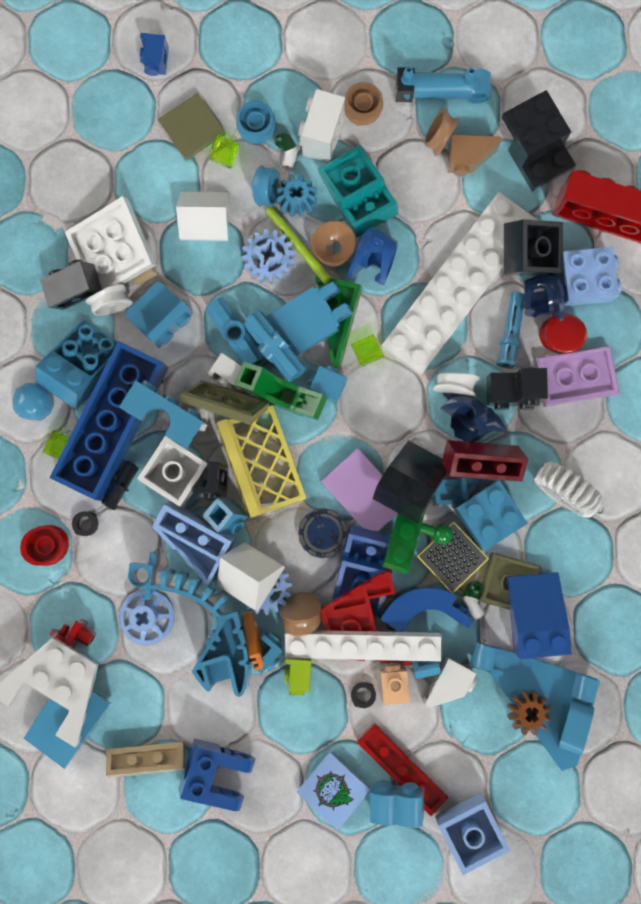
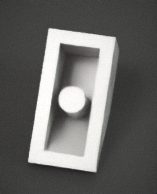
M445 656L440 665L441 674L435 675L422 700L424 705L430 708L465 697L467 691L469 693L472 692L476 685V673L465 665Z

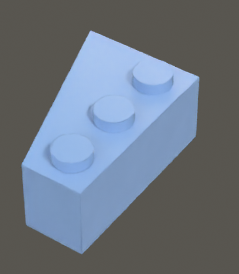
M171 501L163 505L152 526L170 547L186 560L185 563L199 574L207 586L215 580L219 572L220 557L230 551L237 538L234 535L217 533L204 518L184 507H179Z

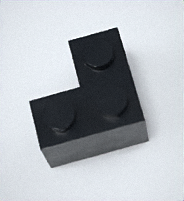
M521 368L514 373H490L486 377L487 406H494V410H509V406H519V410H533L534 407L540 406V403L548 399L547 368Z

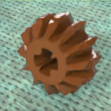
M522 690V698L513 695L512 698L516 701L515 705L507 704V708L513 711L507 715L509 720L514 721L512 727L515 730L521 728L523 735H527L529 730L533 735H537V727L546 730L547 727L543 724L544 720L552 721V718L545 714L552 710L550 705L545 704L547 698L543 695L538 697V692L532 690L530 695H528L527 691ZM527 708H530L533 713L531 717L525 712Z

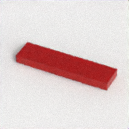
M375 722L357 740V743L399 785L415 783L417 786L424 788V810L430 816L449 798Z

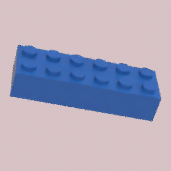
M118 341L49 478L89 498L102 501L142 421L120 409L119 406L135 381L142 383L143 380L149 382L157 388L155 391L157 393L169 369L164 362Z

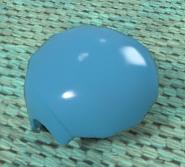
M25 383L15 390L12 398L13 410L23 419L44 420L52 412L54 406L53 394L39 384Z

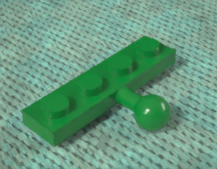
M425 512L418 524L397 513L382 567L407 575L410 570L419 533L432 536L436 543L445 545L452 540L453 532L451 528L445 524L435 527L422 523Z

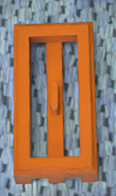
M248 612L242 614L248 653L254 669L259 670L265 666L260 636L253 613Z

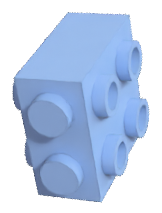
M613 247L563 251V273L559 274V279L562 281L565 289V306L608 303L614 301L619 296L621 282L617 279L616 274L618 257L614 255Z

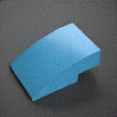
M92 690L86 710L85 723L81 731V740L76 748L55 736L69 710L52 699L48 700L23 739L65 769L112 703L95 690Z

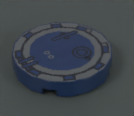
M326 508L315 509L306 514L300 522L298 530L299 542L303 549L311 556L318 558L333 557L346 545L348 538L347 524L343 517L334 510Z

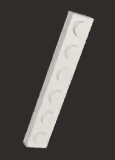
M315 630L306 636L297 637L285 632V658L441 661V633Z

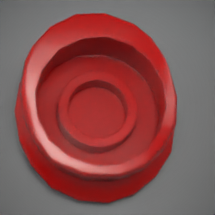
M565 313L563 321H559L555 317H550L544 321L539 329V338L542 345L549 351L559 354L573 353L585 344L587 329L584 322L578 317Z
M43 525L31 529L23 536L20 543L21 556L26 562L34 566L56 564L65 557L69 549V538L66 532L55 525Z

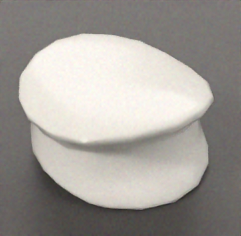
M115 284L93 294L85 300V303L91 306V312L94 315L105 316L127 309L132 305V300L126 297V287L123 284Z
M441 373L437 375V384L432 389L439 393L474 397L476 394L473 388L480 377L465 373Z

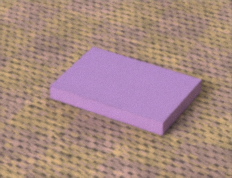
M610 345L535 359L537 368H547L548 399L543 402L544 407L620 394Z
M358 448L321 481L362 528L378 532L397 515V512L373 499L376 486L383 475Z

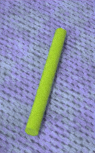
M268 207L265 213L279 230L286 235L288 241L292 242L293 247L320 280L327 284L332 277L276 209Z

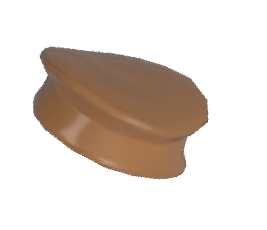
M369 82L354 84L348 89L345 96V114L347 118L357 126L369 125L375 122L383 109L381 92Z
M446 107L442 108L436 115L425 138L426 147L433 149L435 156L442 152L460 121L458 117L453 118Z
M300 592L288 597L285 601L286 605H282L280 609L284 630L288 634L297 637L313 633L320 625L322 618L319 598L309 592Z

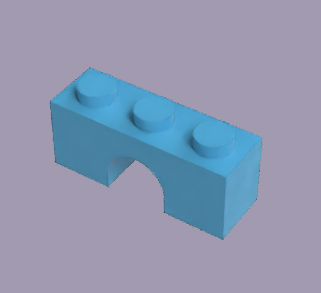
M145 380L142 383L135 381L119 408L142 422L151 411L162 410L166 412L170 417V426L164 435L187 449L203 424L199 420L201 415L189 407L186 411L177 406L179 401L168 394H165L163 398L155 393L157 388Z

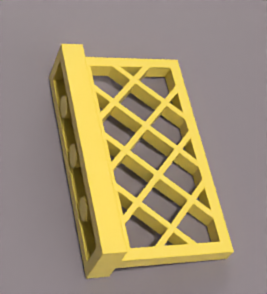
M273 405L269 406L268 410L264 413H270L273 422L270 429L267 430L257 425L256 420L250 425L251 428L246 438L236 434L233 424L241 421L225 419L216 424V429L248 519L306 499ZM273 427H275L276 433L271 432ZM253 428L267 434L262 446L248 440ZM269 436L279 439L281 447L278 453L264 447ZM238 439L243 441L242 447L240 446ZM246 443L260 449L254 462L243 455L242 451ZM282 449H283V452H284L285 457H283V456L280 455ZM262 451L275 457L270 469L257 463ZM278 459L288 463L289 471L286 477L272 471ZM247 463L252 465L250 471L248 469ZM254 467L268 472L262 485L252 480L251 473ZM271 474L284 480L278 493L265 487ZM290 474H292L293 480L289 479ZM286 482L296 486L299 496L290 499L281 494ZM255 486L261 488L258 494ZM263 490L276 496L273 505L262 508L259 500ZM279 498L285 500L283 502L277 503Z

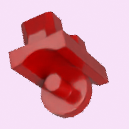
M80 619V621L76 620L68 634L70 626L64 623L60 630L52 629L49 635L74 649L77 642L90 646L97 633L87 627V621Z

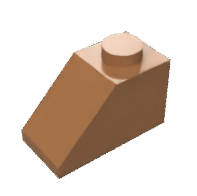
M452 135L449 143L448 173H454L457 176L472 174L497 152L501 143V137Z

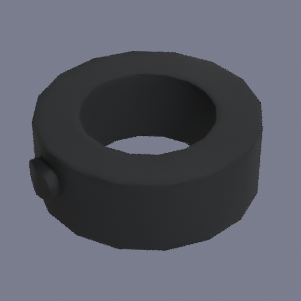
M87 511L76 514L72 520L74 533L79 536L94 534L99 525L97 515ZM83 517L90 518L92 523L87 531H83L79 527V522Z
M360 682L353 687L351 699L355 707L365 709L374 704L376 692L372 683ZM360 688H367L370 691L371 698L367 702H360L357 699L356 692Z

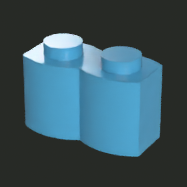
M385 780L372 784L370 790L371 823L399 825L407 828L423 826V787L417 786L415 783H405L397 786Z

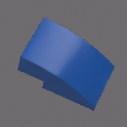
M351 525L332 600L388 569L382 567L391 535ZM386 596L370 599L374 616L380 617Z

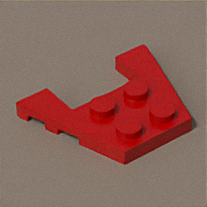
M386 569L321 606V616L325 631L378 632L370 599L395 594L391 570ZM377 660L380 663L386 664L396 662L403 663L405 666L413 665L412 661Z

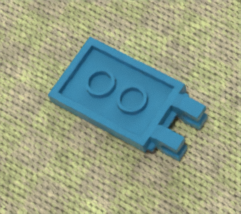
M332 281L321 289L319 287L308 289L265 317L276 330H279L292 345L291 349L299 356L340 331L338 328L340 326L339 322L351 316L353 312L346 303L333 311L331 310L327 301L341 293L337 284Z

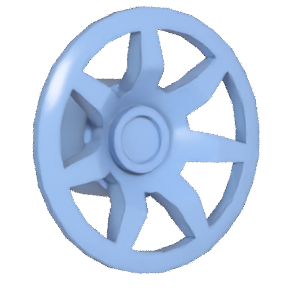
M140 590L130 595L124 601L120 610L119 621L121 629L127 638L140 645H151L163 640L171 631L174 623V610L170 601L163 594L154 590L153 595L158 598L151 606L147 605L143 595L145 590ZM139 596L140 606L136 608L127 607L134 598ZM161 601H164L167 605L169 614L157 613L156 609ZM125 611L130 613V624L127 626L124 620ZM169 618L168 626L163 632L157 625V621ZM133 628L141 632L140 639L134 637L129 632V629ZM150 629L159 635L158 638L153 640H145Z

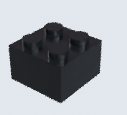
M522 219L504 223L505 275L538 276L563 273V222Z

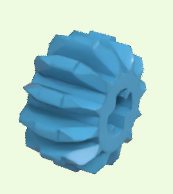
M302 174L298 177V180H295L294 176L290 175V182L282 179V187L276 189V194L279 196L276 198L278 205H282L281 211L283 213L290 210V217L293 218L296 212H299L300 217H304V210L311 213V205L317 204V198L315 197L317 189L311 187L312 181L310 179L304 182Z

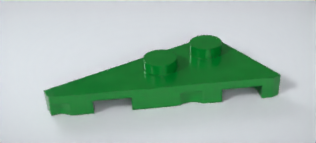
M316 275L315 280L319 289L333 281L341 291V293L327 301L331 310L333 311L346 303L353 312L351 316L339 322L340 326L338 328L340 331L328 337L330 360L333 367L340 370L363 287L361 284L331 279L327 284H324Z

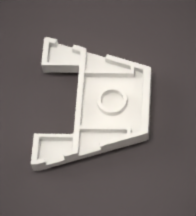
M51 638L0 682V702L11 706L26 683L69 710L55 736L76 748L81 740V731L85 723L86 710L92 694L98 663L59 639Z

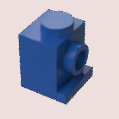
M141 33L140 38L144 48H140L139 56L140 62L144 64V73L150 76L166 75L169 46L165 35Z

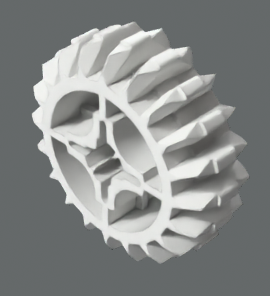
M545 463L538 470L534 478L536 486L544 494L578 516L591 517L597 512L603 499L599 491L589 484L587 480L572 470L560 466L558 463Z

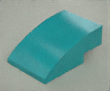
M360 145L318 168L325 186L356 238L364 234L368 229L374 228L399 214L398 204L385 186L384 178Z

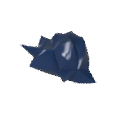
M442 393L449 401L440 409L451 415L450 428L454 429V437L467 442H477L492 431L508 432L494 410L485 406L476 398Z

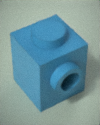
M326 365L325 368L319 366L317 372L312 371L307 384L310 385V390L324 394L328 397V401L337 404L347 383V377L340 375V371L332 366Z
M217 497L202 517L217 533L234 535L243 528L244 521L248 518V515L233 499Z

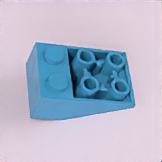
M83 319L35 366L36 383L77 410L92 394L117 341Z

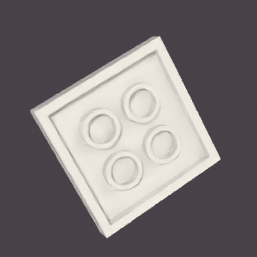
M124 196L65 232L76 260L80 259L83 262L94 264L102 289L115 284H125L156 266L128 198Z

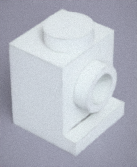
M221 353L208 372V375L213 380L219 377L218 382L228 389L233 386L237 390H242L234 385L241 365Z

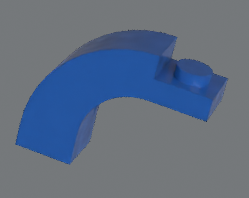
M430 586L416 587L400 593L388 603L379 617L398 632H404L412 618L425 610L444 612L466 628H469L473 622V619L468 617L469 610L458 603L455 607L452 606L457 598L456 595Z

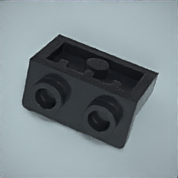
M209 461L208 468L205 467L203 475L204 483H207V487H192L191 492L197 493L198 498L215 501L219 496H227L229 467L220 462Z

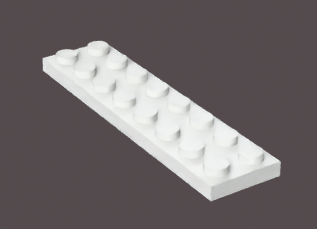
M498 192L387 337L381 348L421 376L504 267V223L522 219H537Z

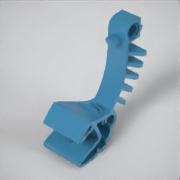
M150 552L148 564L130 563L128 579L133 586L145 588L144 600L152 599L153 589L173 592L195 600L217 617V628L210 631L209 635L212 638H206L205 644L207 646L194 666L192 673L208 692L217 682L231 678L235 696H242L249 685L252 662L248 653L245 628L243 627L244 622L240 610L223 614L219 608L229 598L224 594L214 605L208 600L216 590L212 585L206 588L203 596L196 594L203 580L199 577L192 579L189 590L183 589L190 575L184 571L177 573L175 586H171L170 583L175 574V569L165 568L161 570V584H155L158 554ZM141 568L145 569L148 573V578L144 583L140 582L137 578V572Z

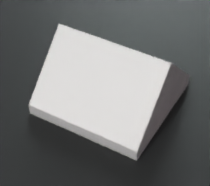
M180 192L176 205L179 239L186 241H228L229 192Z
M244 542L220 557L217 586L258 612L285 567Z

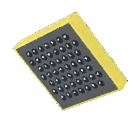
M455 522L449 525L453 532V537L448 544L440 545L433 540L416 556L452 594L489 559Z

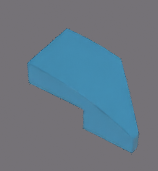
M461 478L443 480L433 497V506L454 505L466 501L475 487L480 485L482 479Z

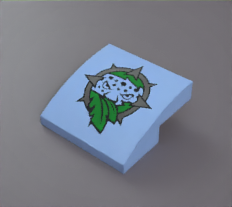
M330 752L298 789L297 793L322 818L338 830L370 793L371 788L333 752Z

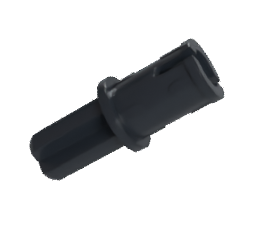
M125 462L115 481H111L113 484L101 503L115 510L126 491L129 492L128 487L138 472L139 467L132 462Z

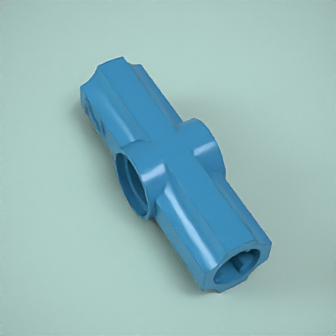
M223 297L214 300L205 308L242 364L247 362L257 366L265 359ZM239 329L241 330V335L237 339L229 338L230 331Z
M258 310L245 320L243 325L259 344L260 352L267 360L277 366L289 382L298 379L305 372L307 367L291 349L292 345L289 340L273 327L261 311Z

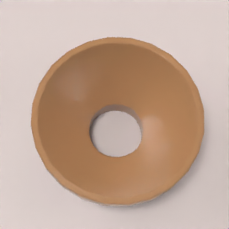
M325 222L313 233L311 239L312 251L315 257L324 265L332 267L343 265L355 253V234L343 222ZM330 242H337L340 244L341 250L337 254H330L326 249L327 245Z

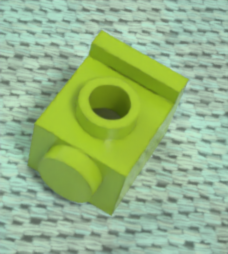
M286 658L285 664L290 665V668H285L284 683L289 684V695L304 696V692H309L312 659Z

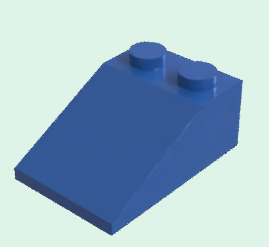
M559 573L508 576L507 584L513 652L519 659L572 655L570 628Z

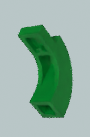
M243 362L234 382L235 386L259 399L266 400L270 404L291 413L315 420L319 419L328 398L324 394L294 385L273 375L263 367Z

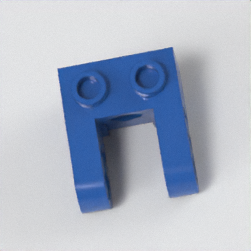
M194 738L178 787L180 799L230 811H240L244 796L237 791L212 785L218 766L251 773L256 758L244 752L220 747L218 744Z

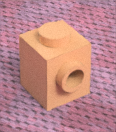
M400 664L385 665V669L380 670L383 704L410 703L406 668H401Z

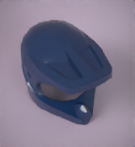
M553 274L538 275L525 280V316L537 317L542 314H552L559 321H563L565 315V289L562 281Z

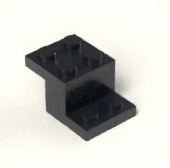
M547 90L502 114L501 118L514 138L508 152L531 191L575 168L576 164L564 145L571 134V130Z

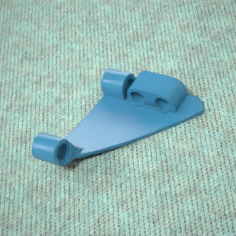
M476 642L469 667L490 673L514 705L516 701L513 700L512 696L516 695L522 698V690L527 691L528 695H530L532 690L538 692V697L542 695L546 697L545 704L550 705L552 710L545 714L549 715L552 721L544 720L543 724L547 729L542 730L540 727H537L538 734L536 736L561 771L577 766L580 755L583 754L595 709L593 705L600 680L534 658L519 659L514 652ZM527 708L525 712L531 717L533 713L530 708Z

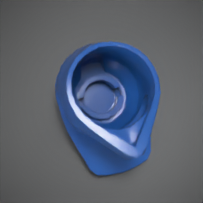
M373 227L368 229L357 244L356 253L348 270V278L353 280L363 268L368 269L371 265H376L380 268V273L375 276V281L378 284L385 285L395 258L398 241L383 231Z

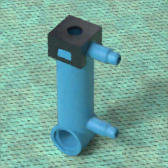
M410 66L398 67L395 102L412 103L413 98L467 99L468 102L473 104L486 103L491 99V72L485 69L475 70L474 68H469L466 73L415 72V68Z

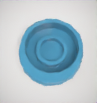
M251 101L244 104L237 114V128L242 139L250 144L258 145L265 143L272 137L275 131L276 119L271 108L259 101Z
M261 165L257 168L252 180L253 199L259 207L262 205L273 207L277 202L276 198H278L276 189L280 188L279 172L274 167L265 168Z

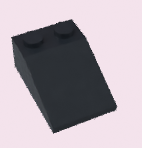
M408 440L378 482L373 499L418 524L447 475V471L442 464V458Z

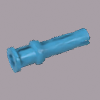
M521 292L510 293L504 337L499 341L501 350L499 360L496 361V366L501 368L516 369L519 366L517 355L518 349L522 346L519 334L525 294ZM515 309H517L514 326H512Z

